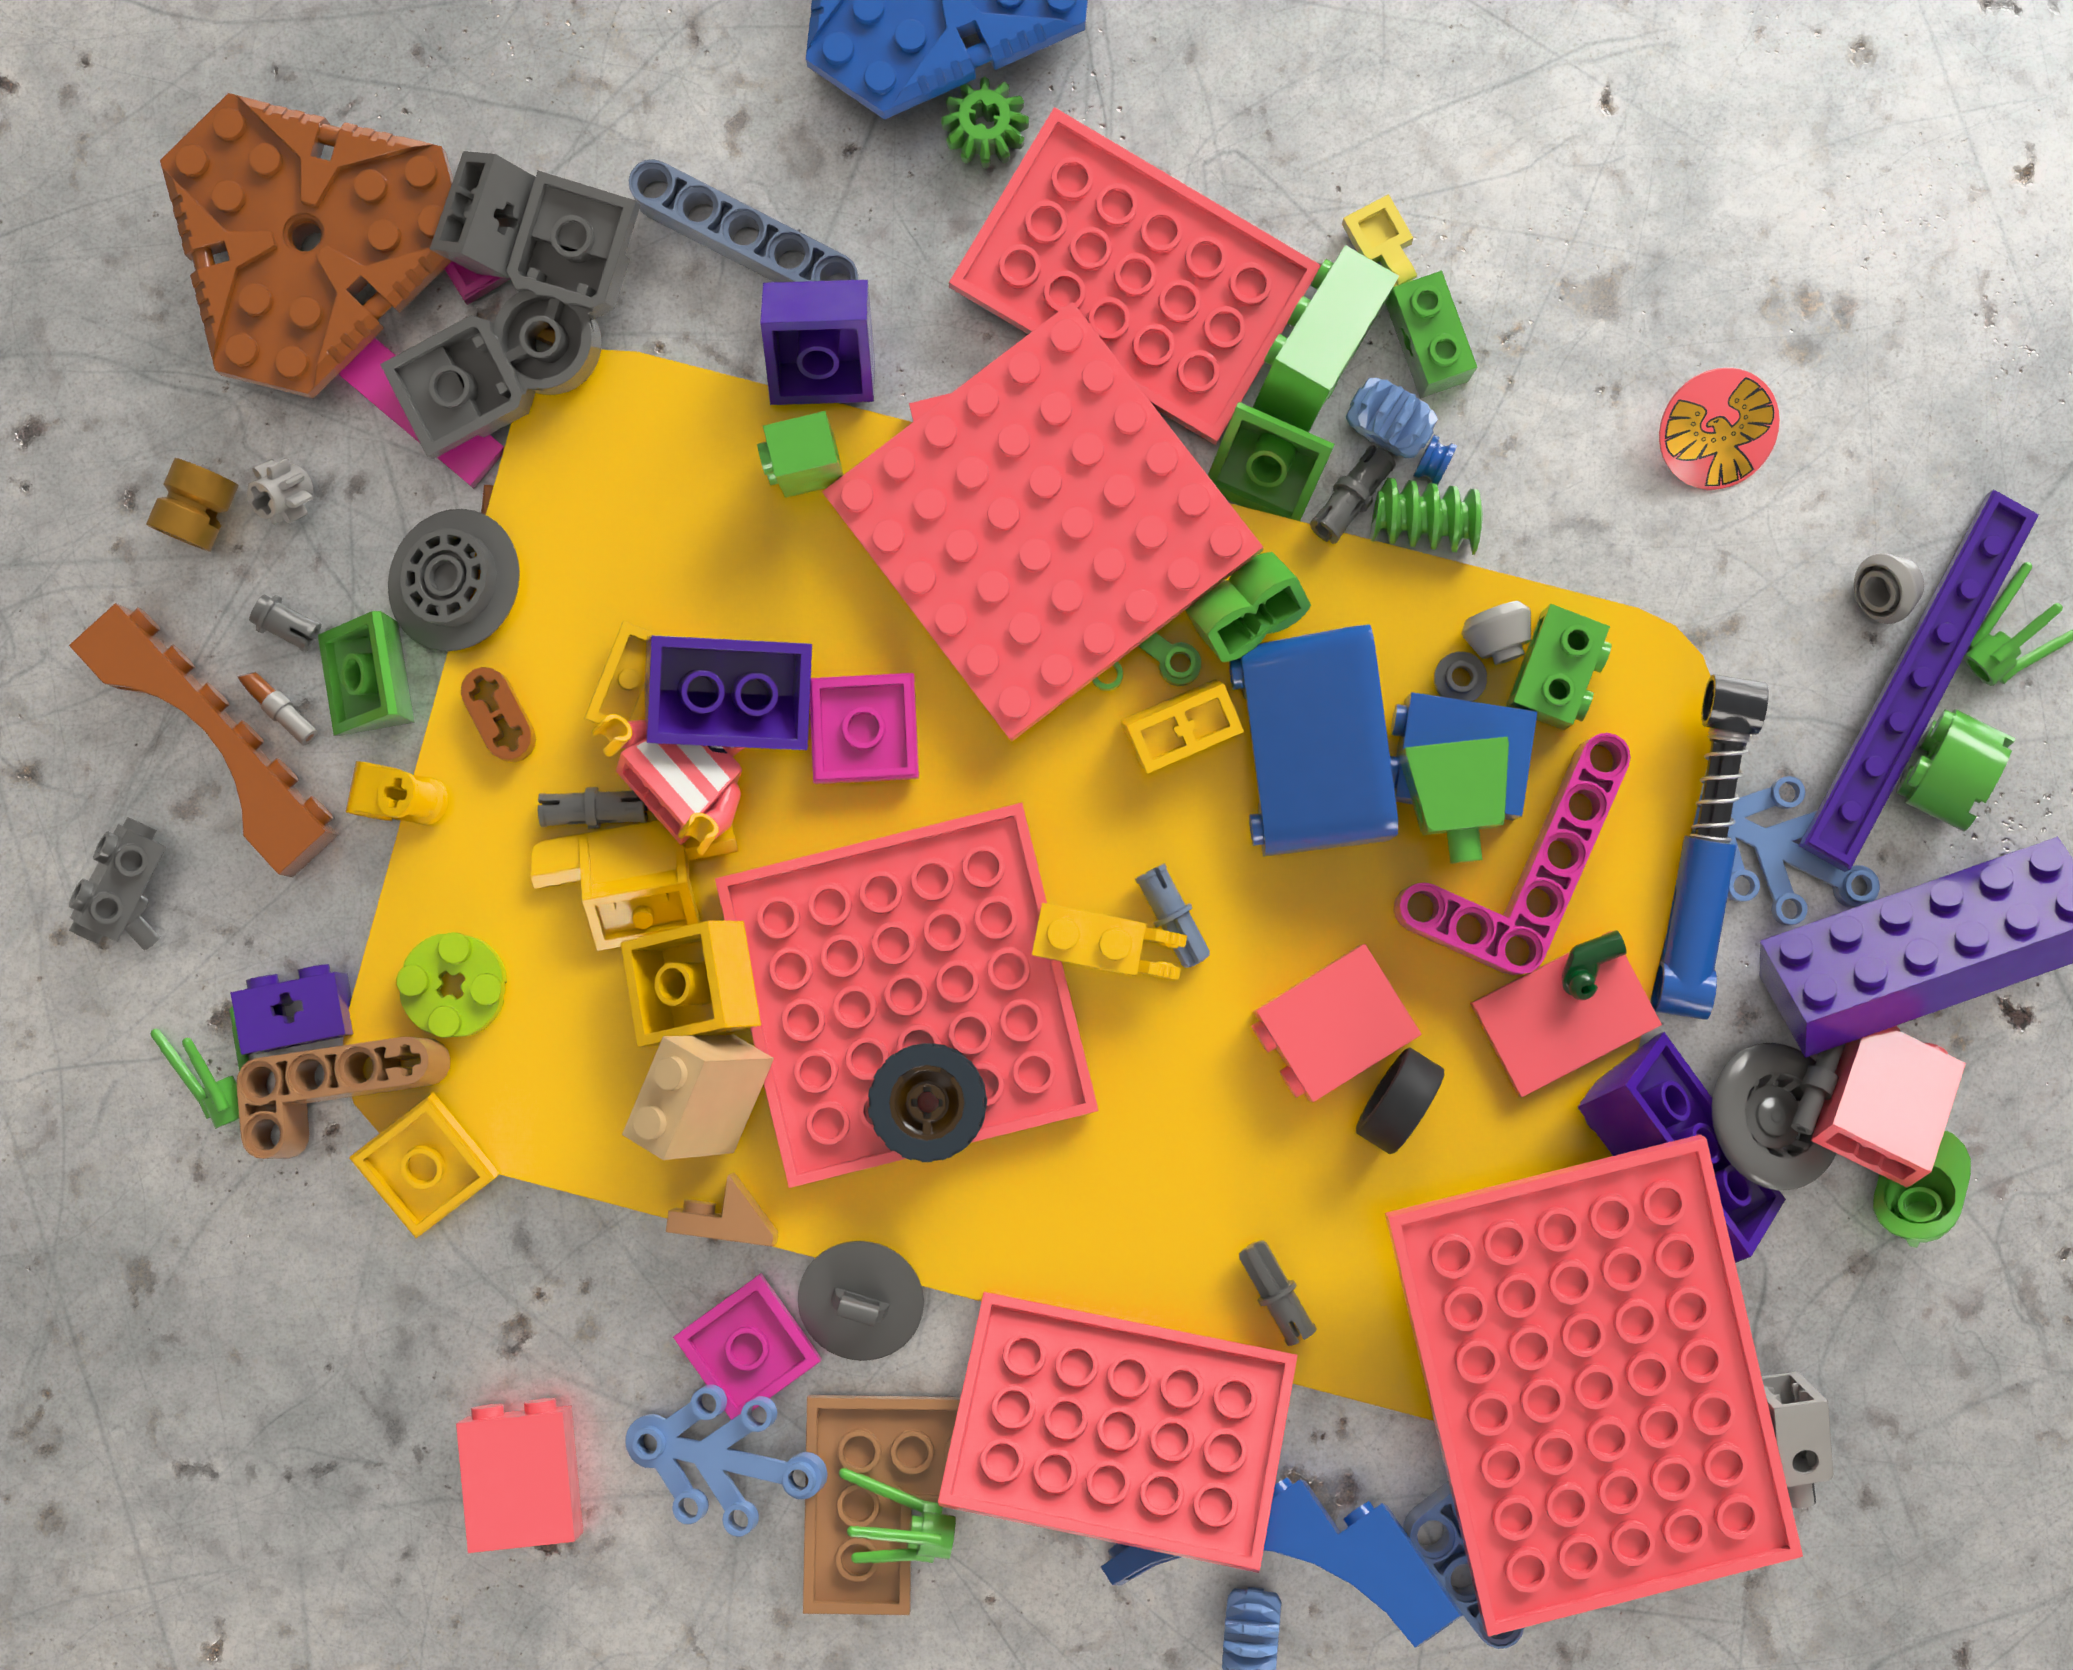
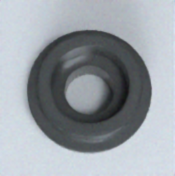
M1451 653L1445 656L1435 669V688L1441 697L1472 702L1483 693L1486 687L1487 672L1485 666L1478 657L1471 653ZM1462 668L1469 673L1470 683L1467 686L1461 687L1454 683L1452 673L1455 669Z

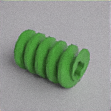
M1388 477L1381 490L1377 492L1372 515L1370 541L1374 542L1381 528H1386L1389 544H1395L1401 532L1407 531L1410 546L1416 547L1422 534L1425 533L1428 534L1431 549L1436 550L1443 536H1447L1451 552L1457 553L1463 540L1469 539L1472 555H1475L1480 542L1483 521V508L1479 490L1470 488L1461 502L1457 486H1449L1442 499H1440L1437 484L1428 483L1420 497L1416 481L1408 480L1399 494L1396 479Z

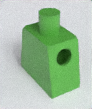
M1508 737L1406 747L1399 752L1400 763L1422 835L1447 833L1450 864L1483 860L1479 829L1495 828L1504 824L1509 750Z

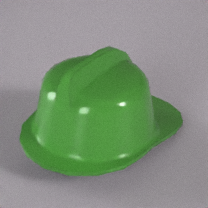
M1944 1131L1932 1172L1908 1188L1879 1174L1873 1199V1211L1878 1222L1891 1234L1906 1239L1908 1245L1917 1248L1920 1242L1927 1243L1938 1240L1955 1226L1961 1215L1971 1176V1158L1965 1145L1953 1133Z

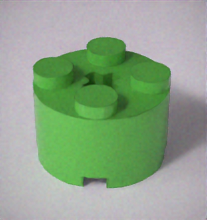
M1944 709L1939 719L1932 721L1919 745V748L1927 751V754L1925 756L1921 755L1914 767L1910 765L1896 793L1905 797L1906 804L1965 832L1977 817L1969 813L1974 802L1980 803L1982 801L1986 803L1998 783L2012 752L2008 747L2015 742V737L1957 709H1954L1952 712Z

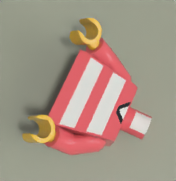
M616 714L606 716L592 731L594 736L601 734L611 741L603 749L607 756L611 757L621 748H626L620 754L616 772L680 845L692 836L700 842L696 852L703 855L712 841L731 827L741 797L737 782L742 772L740 764L733 756L745 747L646 743L645 720L626 721V719Z

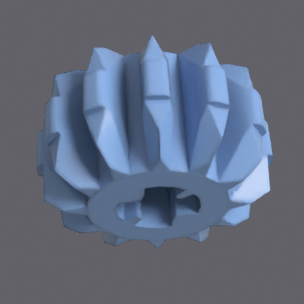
M1368 378L1363 387L1358 389L1346 415L1349 425L1355 428L1357 433L1394 455L1404 458H1415L1421 448L1426 446L1434 433L1433 428L1438 420L1435 412L1429 408V405L1419 400L1415 394L1409 393L1401 386L1398 387L1392 384L1387 379L1381 380L1379 378Z
M1248 1587V1589L1234 1588L1228 1595L1222 1655L1223 1670H1276L1282 1603L1277 1593L1264 1591V1588Z

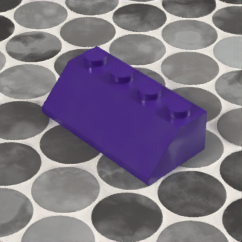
M1662 1032L1600 1077L1577 1107L1585 1117L1588 1126L1597 1133L1613 1156L1696 1135L1706 1137L1735 1263L1753 1255L1786 1198L1780 1190L1768 1189L1748 1180L1726 1158L1714 1131L1711 1095L1666 1033Z

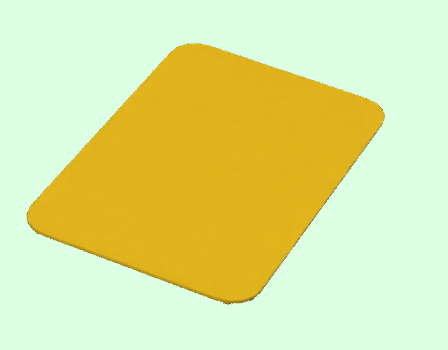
M601 349L594 371L580 386L569 392L557 395L535 393L529 414L511 423L486 512L487 516L496 521L505 530L515 547L520 568L517 597L509 615L491 636L469 648L448 651L414 775L442 781L449 795L448 806L442 818L434 824L403 821V817L401 818L349 1006L353 1034L343 1036V1045L397 1037L435 1039L443 1043L450 1055V1069L443 1080L431 1086L352 1097L354 1105L372 1126L380 1133L434 1092L500 1172L499 1175L666 1219L668 1218L669 1210L676 1207L683 1208L684 1200L715 1203V1213L722 1214L727 1177L729 1174L735 1173L777 1229V1243L772 1247L816 1258L828 1248L844 1242L868 1241L878 1243L894 1250L907 1260L916 1272L921 1286L981 1302L983 1293L988 1292L1296 1354L1298 1356L1293 1384L1434 1421L1385 1213L1612 1157L1611 1152L1597 1133L1588 1126L1585 1117L1577 1106L1600 1077L1639 1048L1641 1036L1524 1097H1518L1470 1003L1525 974L1509 975L1408 931L1395 918V899L1407 887L1425 882L1434 884L1503 915L1575 751L1580 744L1597 734H1616L1629 747L1631 756L1629 767L1547 954L1539 967L1570 952L1578 944L1599 937L1609 931L1618 930L1626 946L1627 954L1625 955L1650 1001L1668 930L1684 836H1690L1692 832L1691 826H1693L1698 807L1695 803L1699 801L1703 787L1700 778L1705 777L1708 760L1705 759L1704 755L1710 753L1712 743L1707 737L1710 728L1704 727L1701 720L1703 697L1710 673L1704 657L1676 625L1637 607L1379 541L1373 542L1370 541L1371 539L1343 533L1339 541L1332 544L1330 540L1326 542L1319 538L1313 532L1309 523L1230 503L1262 544L1263 551L1260 554L1273 552L1298 578L1311 604L1309 610L1300 620L1284 630L1266 634L1260 643L1350 626L1371 625L1376 648L1390 756L1396 757L1399 736L1391 735L1395 705H1404L1405 698L1411 692L1441 697L1435 688L1434 672L1438 663L1451 653H1471L1478 657L1485 666L1487 672L1486 687L1483 693L1472 702L1506 706L1529 643L1522 646L1525 653L1523 656L1495 665L1492 657L1482 659L1463 638L1461 633L1464 623L1468 618L1498 605L1520 601L1531 610L1532 638L1541 612L1548 605L1553 604L1610 626L1605 641L1612 643V648L1601 673L1593 671L1586 689L1594 692L1584 720L1581 722L1575 719L1574 724L1565 730L1536 720L1522 817L1515 820L1505 819L1503 825L1495 828L1479 829L1483 860L1450 864L1447 833L1422 835L1413 805L1396 802L1398 834L1389 841L1263 857L1262 845L1253 846L1249 825V815L1258 814L1259 794L1247 702L1243 697L1242 689H1232L1229 661L1222 662L1203 641L1186 611H1183L1156 633L1171 644L1187 643L1198 651L1201 658V669L1199 675L1192 683L1186 686H1174L1166 682L1160 674L1159 661L1137 646L1118 661L1123 670V678L1121 684L1116 689L1103 691L1097 688L1093 681H1091L1011 742L822 493L826 488L785 498L779 484L770 486L768 476L764 474L757 444L766 442L764 425L826 411L834 433L843 474H846L913 422L840 403L770 405L769 390L766 384L637 351ZM478 570V580H480L481 570ZM477 590L474 591V593L470 597V600L472 599ZM623 621L661 636L812 644L811 678L914 673L919 779L814 784L810 704L807 750L745 747L733 756L742 769L737 782L741 797L732 822L739 852L688 861L689 879L700 922L725 921L715 878L1018 803L1023 804L1047 904L1147 923V928L1163 930L1161 926L1155 927L1154 922L1157 918L1142 889L1136 883L1135 878L1146 874L1145 872L1163 863L1166 864V869L1185 905L1191 903L1193 907L1189 910V913L1210 951V955L1204 961L1195 966L1185 968L1181 965L1173 948L1143 940L1140 960L1174 964L1175 967L1181 968L1179 980L1142 973L1131 976L1062 962L1099 1111L972 1142L965 1149L945 1160L922 1162L913 1159H903L791 1188L788 1187L764 1083L734 1153L662 1160L622 1135L659 1046L637 1047L622 948L620 946L596 950L582 902L581 880L534 889L531 880V852L536 844L544 840L640 823H602L599 829H588L586 824L541 827L538 819V805H542V803L538 802L540 793H584L587 787H598L600 792L632 791L616 772L620 754L626 748H621L611 757L607 756L603 749L611 741L601 734L594 736L592 731L599 724L584 719ZM1176 654L1170 660V665L1176 672H1185L1191 665L1189 658L1184 654ZM1111 666L1100 674L1098 679L1102 683L1110 684L1116 680L1117 671ZM480 667L492 668L503 674L511 683L536 735L535 747L524 760L506 762L492 755L486 747L461 696L462 682L465 676L472 670ZM1457 668L1453 671L1452 679L1456 685L1464 687L1470 683V675L1465 669ZM485 679L481 680L478 683L481 691L474 695L475 701L479 699L484 700L494 712L499 707L493 697V692L499 689L498 683L492 685ZM1214 679L1223 682L1244 732L1147 774L1138 762L1134 746L1126 735L1120 720ZM502 718L498 723L504 732V737L498 741L499 747L505 745L514 751L519 747L517 738L523 735L522 729H512L508 726L506 720ZM1598 745L1592 748L1590 760L1594 768L1600 772H1609L1613 765L1610 751ZM1573 793L1569 801V809L1575 818L1587 821L1592 813V804L1585 795ZM649 808L648 811H644L648 815L647 822L658 820ZM1553 841L1550 844L1547 853L1551 864L1560 869L1567 868L1571 861V851L1568 846L1561 841ZM1537 888L1532 889L1527 895L1526 903L1529 911L1537 917H1544L1551 905L1548 895L1543 890ZM1414 893L1408 900V912L1413 919L1419 922H1426L1430 919L1433 913V904L1429 897L1421 893ZM1465 914L1461 916L1456 925L1457 935L1465 943L1473 944L1477 942L1481 935L1479 921L1471 915ZM457 932L481 939L496 951L504 964L507 983H505L502 1009L489 1026L470 1036L442 1038L422 1030L408 1017L400 1001V991L397 987L396 978L398 972L403 968L405 959L419 943L437 934ZM1511 937L1506 943V957L1514 965L1521 966L1529 957V946L1526 941L1521 937ZM1366 944L1422 1035L1314 1102L1308 1101L1304 1094L1295 1098L1279 1072L1286 1067L1283 1059L1276 1048L1268 1053L1251 1025L1258 1022L1253 1011L1357 946ZM447 972L442 977L444 985L440 989L444 997L452 994L459 999L464 994L460 986L466 979L462 973L452 976ZM751 1028L721 1034H734L755 1047ZM1410 1047L1444 1068L1445 1075L1432 1103L1413 1133L1397 1152L1388 1154L1356 1133V1125L1367 1102L1397 1057ZM370 1057L366 1059L363 1065V1073L366 1080L373 1073L374 1065ZM421 1057L410 1060L400 1059L401 1068H413L414 1065L421 1063ZM1263 1240L1268 1244L1286 1278L1295 1281L1297 1286L1294 1292L1311 1322L1317 1328L1316 1332L1303 1340L1300 1334L1297 1337L1299 1343L1287 1346L1284 1341L1285 1338L1267 1306L1259 1305L1257 1300L1260 1294L1239 1259V1253L1253 1242Z

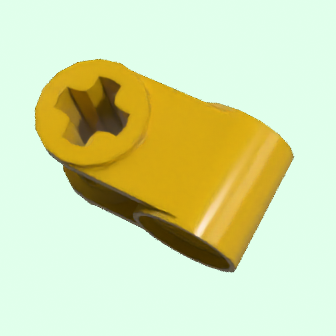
M356 761L346 813L385 821L401 820L403 817L402 821L425 825L434 824L445 814L449 795L446 786L437 779L412 775L393 767Z

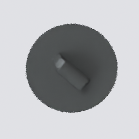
M844 1242L823 1251L805 1270L798 1289L799 1314L810 1336L827 1351L850 1360H875L898 1351L915 1334L923 1314V1290L912 1266L894 1250L874 1242Z

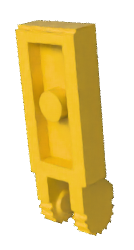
M1042 903L1032 956L1131 976L1142 973L1179 980L1181 968L1161 961L1156 963L1140 960L1143 940L1177 949L1178 947L1185 948L1187 935L1147 928V923Z

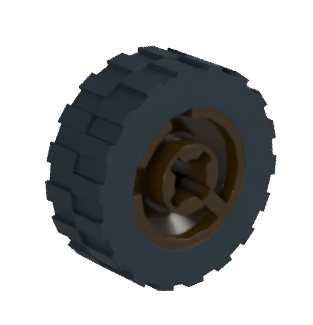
M935 1043L908 1046L885 1060L886 1062L877 1070L873 1077L874 1081L868 1094L869 1118L872 1119L873 1129L877 1136L881 1137L886 1143L885 1145L891 1151L902 1155L903 1158L922 1162L945 1160L965 1149L981 1129L987 1108L985 1084L975 1065L959 1051ZM931 1092L939 1100L938 1107L933 1112H923L919 1108L918 1098L922 1093Z

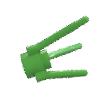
M2024 562L1979 627L1969 646L1970 650L1963 657L1969 669L1980 680L1990 686H1994L1998 681L2005 684L2017 672L2073 641V630H2070L2016 660L2021 654L2019 647L2062 611L2063 606L2060 603L2053 604L2013 638H2010L2002 631L1997 632L1994 636L1990 635V632L2032 570L2030 562Z
M232 1006L230 1008V1017L240 1071L241 1067L250 1060L249 1055H241ZM153 1029L150 1033L151 1037L196 1098L206 1119L211 1118L215 1129L238 1120L237 1083L233 1075L216 1082L192 1039L184 1038L182 1045L205 1087L203 1088L159 1029Z
M847 1468L840 1469L839 1476L842 1479L922 1513V1516H911L908 1531L877 1527H848L847 1534L850 1537L907 1543V1548H910L856 1552L851 1556L852 1562L922 1561L933 1563L934 1558L950 1559L955 1535V1516L942 1514L943 1507L939 1506L937 1502L924 1501L863 1474L856 1473Z

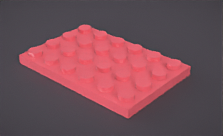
M1054 107L950 279L949 288L1027 334L1031 333L1072 301L1156 410L1216 445L1230 422L1238 402L1241 403L1263 366L1269 349L1277 336L1282 334L1292 312L1301 297L1305 295L1321 265Z
M984 1292L938 1505L1259 1573L1298 1355Z

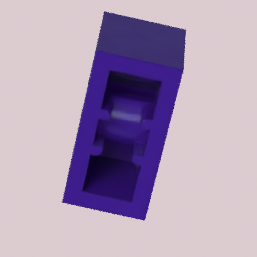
M329 964L316 965L298 969L299 979L279 983L278 974L247 979V989L230 992L241 1055L261 1054L352 1035L353 1030L349 1013L352 996L348 973L331 972ZM294 1001H302V1011L294 1013V1016H286L285 1006L292 1005Z

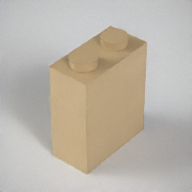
M734 1034L663 1036L622 1135L662 1160L734 1153L774 1058Z

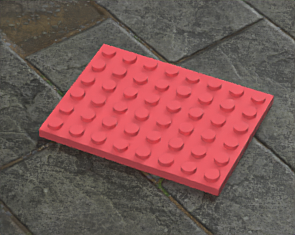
M1696 1135L1385 1213L1482 1624L1488 1637L1803 1557L1706 1137Z

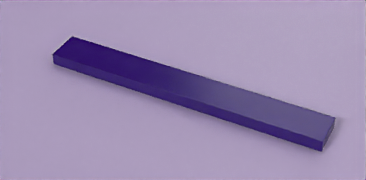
M1994 489L1986 495L1804 834L1799 847L1843 872L1851 870L2039 514Z

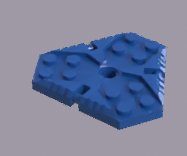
M812 0L806 63L809 69L883 119H888L975 80V68L991 62L994 70H997L1086 29L1088 0ZM977 33L981 42L966 49L962 39Z

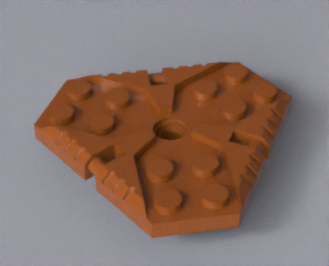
M228 93L160 160L170 201L173 205L174 216L177 220V228L182 239L184 254L194 264L195 271L190 277L195 289L197 304L200 308L201 319L204 323L214 369L221 376L314 399L384 329L378 320L391 307L400 313L452 262L430 250L453 182L447 154L442 146L402 136L398 137L390 133L378 132L374 129L362 128L346 122L341 127L330 125L328 120L322 116L310 115L302 111L290 110L286 107L274 106L270 103ZM324 145L334 147L331 161L321 159ZM314 233H321L320 242L314 249L302 251V244L308 236ZM227 251L229 261L215 264L213 255ZM369 283L377 292L362 306L354 297Z

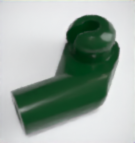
M1618 930L1578 944L1570 950L1562 973V985L1566 993L1572 995L1577 1000H1588L1594 996L1598 989L1594 983L1600 964L1627 954L1624 940Z

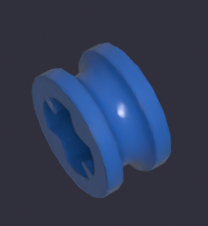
M1434 434L1413 477L1419 479L1422 476H1427L1430 478L1431 483L1438 486L1457 445L1453 443L1448 446L1442 445L1439 441L1440 437Z

